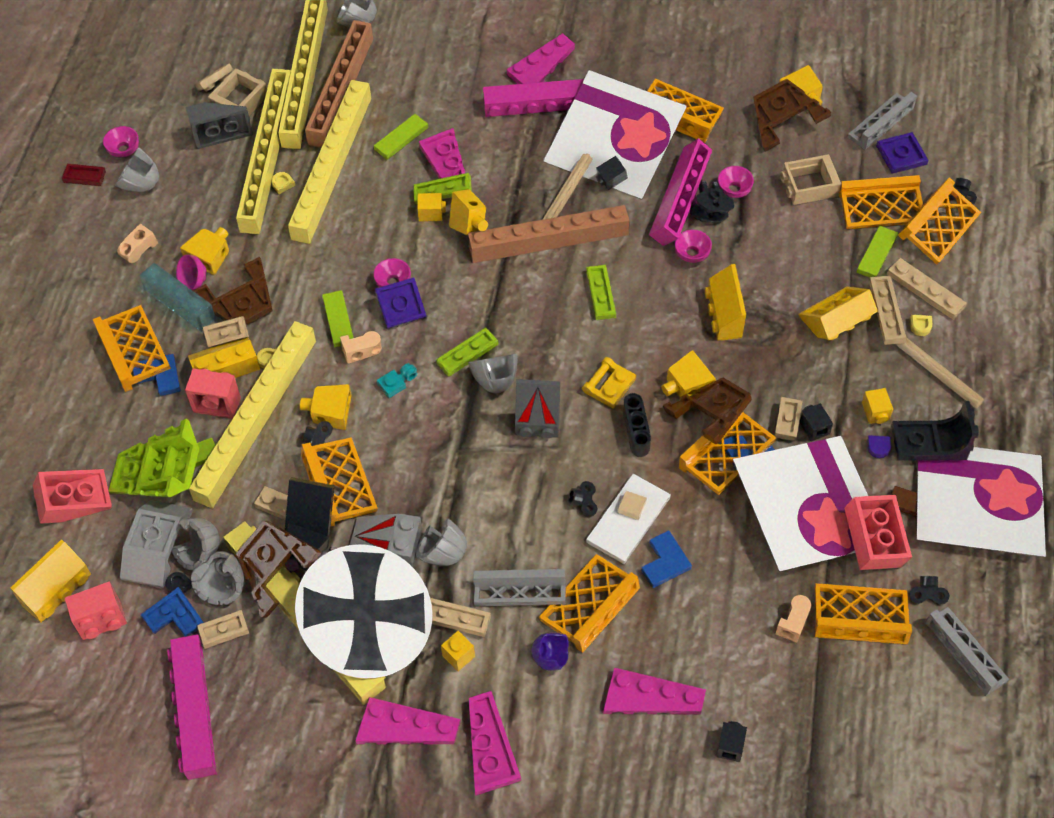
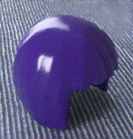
M555 632L541 634L537 637L531 647V653L536 664L548 671L561 670L568 660V637L566 634Z

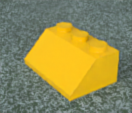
M731 264L710 277L708 287H705V298L710 301V304H708L709 316H713V321L711 322L712 332L716 333L718 341L742 338L745 325L746 311L736 265Z
M847 286L800 312L798 315L817 338L830 341L836 339L841 332L853 329L855 324L869 320L871 315L878 312L870 289Z
M249 337L226 342L188 355L192 369H207L217 373L227 372L234 375L235 378L260 370L257 356Z
M61 539L10 589L22 607L42 623L54 613L55 609L62 602H65V597L71 596L79 586L86 583L91 573L86 564Z

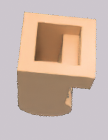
M139 224L119 245L117 253L129 263H135L149 247H155L158 241L152 231Z
M374 331L366 332L363 336L349 339L348 335L340 337L341 347L347 363L377 355L382 349L380 335Z
M797 595L792 599L789 607V617L787 620L780 619L776 635L796 643L798 642L811 608V602L806 596Z

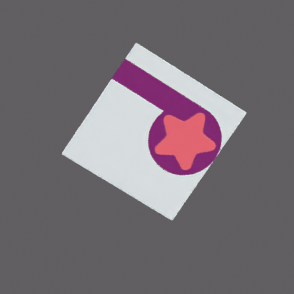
M589 70L544 162L572 172L581 156L589 154L593 160L583 177L598 182L596 179L598 175L596 167L617 156L626 169L628 178L613 188L642 199L687 106Z
M841 436L733 459L779 571L855 553L844 508L854 497L868 495Z
M974 447L973 451H970L967 460H918L917 540L1046 557L1041 456Z

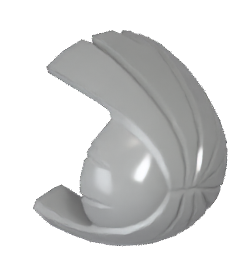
M344 0L336 22L351 27L353 20L371 23L377 13L376 5L373 0Z
M138 148L129 160V165H126L115 183L116 187L132 192H144L156 185L159 179L158 169L153 160L142 149Z
M517 354L468 363L474 378L485 390L491 393H502L510 388L515 379L518 357Z
M185 518L180 520V524L184 529L189 528L190 541L174 546L171 550L174 557L178 559L179 564L189 570H194L199 565L207 562L209 557L216 553L220 544V535L217 528L203 518Z
M447 518L442 525L444 529L442 534L431 526L426 529L423 534L424 537H421L416 549V557L433 565H453L463 558L467 548V539L460 528Z
M218 551L212 554L207 562L193 570L191 575V581L193 582L191 584L195 589V593H198L197 595L202 600H207L208 603L215 605L219 603L220 605L223 603L229 604L235 601L242 592L244 573L238 559L233 554Z

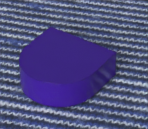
M868 436L869 453L875 458L886 457L891 449V438L889 436Z

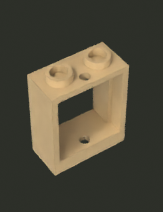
M235 68L208 96L209 103L246 106L250 116L265 100L267 92L266 83L261 79L250 76L247 72ZM240 84L252 90V92L237 105L225 98Z
M829 154L785 162L783 171L780 172L781 181L786 185L787 197L791 198L793 205L839 196L841 182ZM820 172L825 182V185L798 190L793 177Z

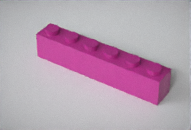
M584 79L483 87L485 117L569 110Z
M699 138L683 147L649 233L662 246L679 239L712 153V149Z
M198 634L171 639V648L167 649L169 662L173 663V670H170L169 673L171 683L175 684V691L172 692V701L174 706L177 705L178 712L174 714V722L176 728L179 727L180 735L176 736L177 748L182 752V758L178 759L179 769L181 773L184 772L188 780L216 775L202 642Z

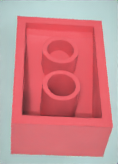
M104 469L38 472L33 483L40 524L65 522L112 508Z

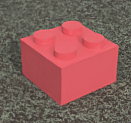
M192 369L185 389L192 411L194 413L233 419L241 399L234 375L227 372H211L207 369Z
M110 581L65 597L71 621L82 640L96 638L101 633L117 630L127 624L121 602Z

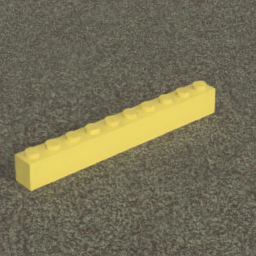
M326 0L305 1L278 132L281 148L301 149L328 11Z
M272 69L236 217L240 233L260 234L271 180L280 148L278 132L291 70Z
M355 80L350 81L288 224L290 237L293 241L311 243L371 101L369 83Z
M294 321L191 484L189 490L193 501L209 508H214L316 343L312 327Z
M243 522L223 537L227 548L236 558L238 550L256 530L255 526L250 527L246 522ZM284 564L266 587L280 602L278 607L299 630L295 614V601L301 580L294 571L290 573ZM333 670L363 705L368 703L369 697L374 698L386 688L385 676L378 678H356Z

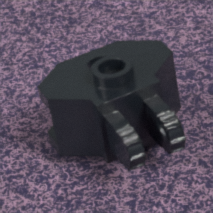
M701 180L699 194L695 197L690 207V214L701 222L720 224L729 217L728 212L734 208V200L724 194L722 189H719L717 182H712L710 188H708L706 181Z

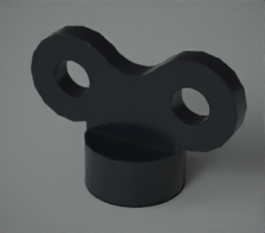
M956 178L954 188L965 198L970 196L972 198L970 202L975 204L977 196L974 192L969 191L971 181L965 178ZM952 195L948 196L949 201L956 199Z
M322 421L317 425V429L307 426L302 443H311L312 446L324 444L325 439L332 433V425L327 421ZM326 427L328 430L323 432L321 428ZM326 451L317 452L318 457L326 454Z
M584 481L579 486V489L571 488L568 496L569 505L581 506L583 514L589 517L594 516L598 510L597 505L592 500V496L596 491L594 484Z
M920 576V587H913L909 591V599L916 604L931 599L936 604L941 605L947 603L950 597L949 592L945 588H938L937 576ZM916 592L921 594L919 599L915 597ZM938 593L944 595L943 599L938 598Z

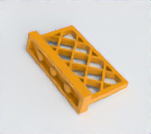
M656 78L647 90V92L661 97L667 96L669 100L685 104L687 107L678 123L676 131L695 139L699 138L704 143L708 140L710 132L724 110V107ZM657 86L664 91L657 92L655 87ZM673 95H678L681 98L674 99ZM691 102H694V103L698 104L699 106H693V107H692L690 103H691ZM707 110H713L717 113L709 114ZM702 111L704 115L697 116L695 112Z
M920 175L841 181L839 198L842 201L846 229L907 225L913 218L907 214L911 208L918 212L923 206L919 186L921 183ZM915 192L916 199L912 202L904 197V195ZM887 194H893L898 199L893 204L884 197ZM873 195L878 201L872 205L865 198ZM847 197H854L859 202L853 207L847 202ZM900 200L909 205L905 212L896 206ZM880 202L890 207L886 213L877 208ZM861 203L870 208L866 215L857 209ZM892 209L901 215L899 219H892L888 216ZM874 211L882 218L879 221H873L868 216ZM853 212L862 218L860 222L851 223L850 216Z
M950 177L938 187L898 234L902 240L908 238L936 265L981 213L953 187L955 182ZM950 194L956 198L957 204L949 203L948 196ZM938 208H945L946 216H939ZM950 208H958L959 217H953ZM963 209H968L973 214L972 217H964ZM927 220H935L936 229L928 228ZM940 221H947L949 229H941ZM953 221H960L961 230L954 229ZM924 233L925 241H920L915 234ZM929 233H937L938 242H931ZM942 233L950 234L951 242H943ZM931 246H939V256L932 252Z
M141 305L104 320L100 316L92 319L125 392L132 390L133 384L171 369ZM138 313L141 314L138 322L130 320L131 316ZM116 322L122 323L119 330L109 327V325ZM126 325L135 327L132 334L123 332ZM140 328L148 330L145 337L137 335ZM120 336L129 338L126 345L117 343ZM133 340L142 342L139 349L130 347ZM147 343L155 345L152 353L144 351ZM127 351L136 353L132 361L124 359ZM141 355L149 357L146 364L137 362ZM154 358L162 360L164 363L157 367L151 366ZM134 367L143 369L141 374L132 377L131 373Z
M742 412L720 440L721 444H714L704 436L700 437L680 456L679 468L685 473L689 471L717 495H720L740 476L738 470L726 471V463H734L733 459L740 458V449H752L753 455L765 452L776 441V437ZM744 421L750 426L751 431H738V425ZM726 436H736L737 444H724V438ZM739 436H751L752 444H740ZM754 436H764L768 440L765 443L755 444ZM725 449H737L738 457H725ZM712 450H722V457L710 458L709 452ZM698 463H707L708 471H698L694 466ZM710 463H723V471H711ZM711 476H724V482L718 487L712 482Z
M352 437L311 446V443L302 444L301 458L309 480L325 484L329 482L330 485L343 489L340 496L334 494L330 527L335 526L337 521L377 512L378 508ZM346 445L350 449L348 455L337 451L339 447ZM326 451L330 455L327 460L318 457L317 452ZM333 456L344 460L340 467L330 462ZM347 462L356 466L357 469L354 473L343 469ZM326 467L337 471L333 478L324 474ZM340 473L350 477L347 484L336 480ZM353 480L363 484L361 491L350 487ZM347 491L357 495L353 503L343 498ZM360 498L369 501L370 506L363 508L356 504ZM339 503H342L350 508L347 512L338 514L336 507Z
M596 554L566 587V597L576 596L577 604L549 605L539 616V620L557 633L566 634L568 640L575 644V648L583 653L640 589L638 576L632 572L629 574ZM597 563L605 567V572L592 574V569ZM620 576L623 580L619 584L610 585L609 577ZM606 578L607 585L594 587L593 579ZM581 581H591V588L578 589V584ZM608 591V597L605 600H595V593ZM592 593V602H579V595ZM594 607V612L591 616L581 617L580 609ZM578 610V618L565 619L564 611ZM554 612L562 613V620L552 621L548 617ZM579 623V629L574 635L566 630V625Z
M815 583V637L908 645L912 633V625L909 622L907 590ZM820 591L829 592L834 597L826 601L820 595ZM846 593L853 594L857 599L850 603L843 595ZM874 595L880 601L873 605L866 597ZM900 597L902 598V603L896 607L888 599ZM837 600L846 606L840 612L832 606ZM859 602H862L869 608L863 614L854 607ZM883 603L892 610L887 615L878 609ZM827 608L835 616L832 618L821 617V612ZM850 610L858 618L847 619L844 614ZM874 612L881 620L871 621L867 616ZM897 614L903 619V623H894L890 618Z

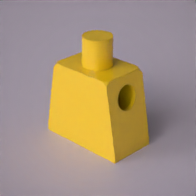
M809 65L779 80V82L785 79L790 80L802 89L807 96L812 99L814 98L822 105L823 101L820 98L823 86Z
M470 189L452 192L449 227L465 235H468L470 232L485 231L488 227V222L485 220L486 206Z
M219 227L215 233L207 229H201L180 247L182 256H197L206 267V272L215 275L229 253L228 244L225 240L229 234L222 227Z
M692 350L669 367L667 372L668 382L663 384L661 388L666 396H670L675 392L679 397L685 394L691 396L700 392L699 388L716 381V378Z
M350 385L317 386L314 389L313 398H301L300 410L310 411L312 422L315 424L327 421L333 428L346 430L352 397Z

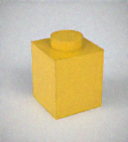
M442 193L418 194L417 209L419 221H442L443 213H446V201H442Z
M886 388L865 391L862 405L869 424H882L889 421L893 407Z
M459 631L441 645L442 656L458 672L475 657L474 645Z

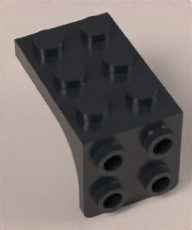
M964 401L957 414L944 420L892 421L891 429L897 460H967L970 451L974 449V440L979 435L978 425L974 423V408H971L970 402Z

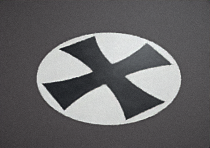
M349 545L332 550L320 557L309 567L297 590L295 601L296 621L305 644L322 663L339 673L356 678H378L393 674L409 665L420 654L428 640L432 625V604L428 590L419 574L409 563L386 549L371 545Z

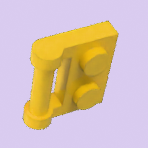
M605 357L601 361L600 368L590 381L585 382L582 386V390L587 395L614 409L636 380V374L616 364L611 358ZM608 370L611 371L612 374L601 389H596V385Z

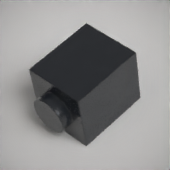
M617 156L596 167L598 174L596 179L601 186L605 185L607 190L628 178L627 171Z
M821 403L814 406L809 405L801 411L799 423L811 442L830 435L833 422Z
M735 721L723 722L716 757L740 762L747 727Z

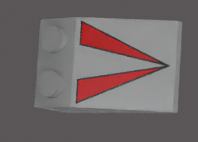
M405 514L357 517L350 545H371L386 549L398 555L413 567L416 549L418 548L422 533L421 517Z

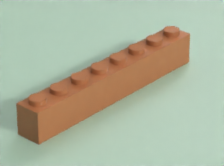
M353 20L305 129L308 145L322 148L350 81L356 80L373 41L371 23Z
M625 205L487 229L485 231L468 233L469 249L472 262L477 263L629 235L630 220Z

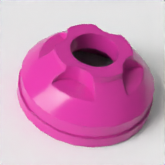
M115 127L105 134L103 145L110 155L126 157L134 153L138 148L139 137L137 132L130 127ZM123 145L129 146L125 151L118 150Z
M729 166L723 169L718 176L719 189H722L724 194L733 198L746 196L752 190L754 184L751 172L740 166ZM732 185H736L740 188V190L732 191L729 189V187Z
M686 230L680 234L679 239L675 240V251L686 262H701L711 252V239L702 231ZM694 249L698 254L690 256L687 254V251Z
M184 255L178 261L176 277L180 288L186 292H191L201 287L206 280V267L195 255Z
M397 258L383 260L374 270V279L377 286L390 285L388 280L391 278H397L399 282L410 279V267L406 262Z

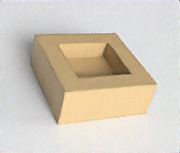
M626 491L618 508V513L639 520L647 498Z

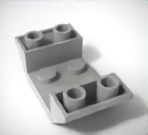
M153 500L141 506L136 513L123 546L120 579L164 589L166 579L171 570L168 558L179 529H184L180 524V520L190 518L193 509Z

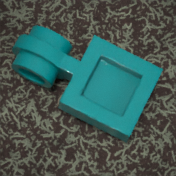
M407 363L401 367V374L398 375L395 370H392L377 379V385L388 398H391L406 389L404 381L406 379L407 381L413 380L417 376V369L414 365Z

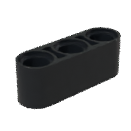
M630 393L625 396L623 405V416L629 444L635 456L644 457L650 451L651 434L642 397L639 394Z

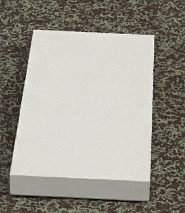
M632 474L590 533L586 543L625 564L670 499L671 494ZM626 491L647 498L639 520L618 513V508Z

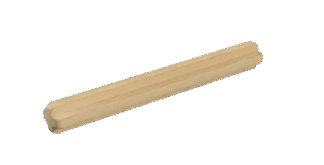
M589 154L581 156L543 219L559 216L593 160Z
M907 337L906 343L897 344L900 349L964 400L969 401L973 407L978 408L982 404L984 399Z

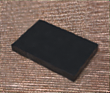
M291 477L288 486L284 530L287 531L288 524L292 523L330 536L335 485Z

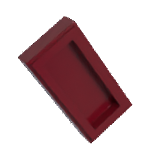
M67 163L62 180L63 183L101 186L106 170L105 167Z

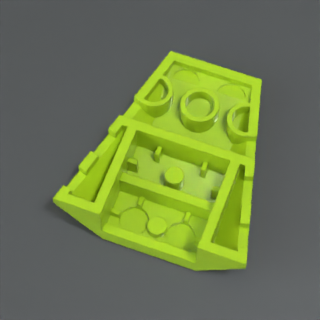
M186 418L180 421V425L176 428L170 426L165 429L164 434L160 436L153 435L148 438L147 443H138L119 453L108 491L113 494L172 497L189 489L199 453V447L190 421Z

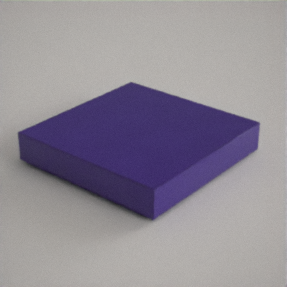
M913 132L879 140L876 143V147L891 174L928 164L929 160Z
M414 277L375 289L387 329L427 317Z

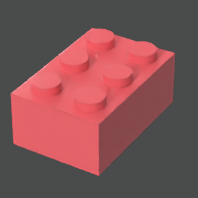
M896 495L854 497L844 509L860 570L901 568L912 558Z

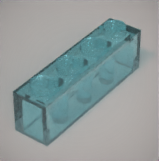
M153 263L139 275L144 290L201 332L203 327L210 325L216 319L212 304L157 264Z

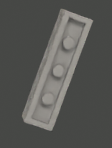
M910 92L906 97H902L896 93L853 129L847 138L866 150L914 109L917 95ZM895 101H898V103L893 107V103ZM862 133V137L859 138L856 134Z
M565 569L474 571L475 606L566 605ZM530 589H535L539 594L534 598H528L524 593ZM551 589H561V597H550L547 593ZM480 590H490L493 595L488 599H480ZM506 590H513L516 593L512 598H505L501 595Z
M949 607L941 612L935 610L930 613L926 625L985 696L1009 681L1005 673ZM944 616H947L950 619V621L952 622V626L948 623ZM960 636H964L966 638L967 644L963 641V639ZM975 654H979L982 657L983 662H981ZM990 672L995 673L1000 680L997 681Z

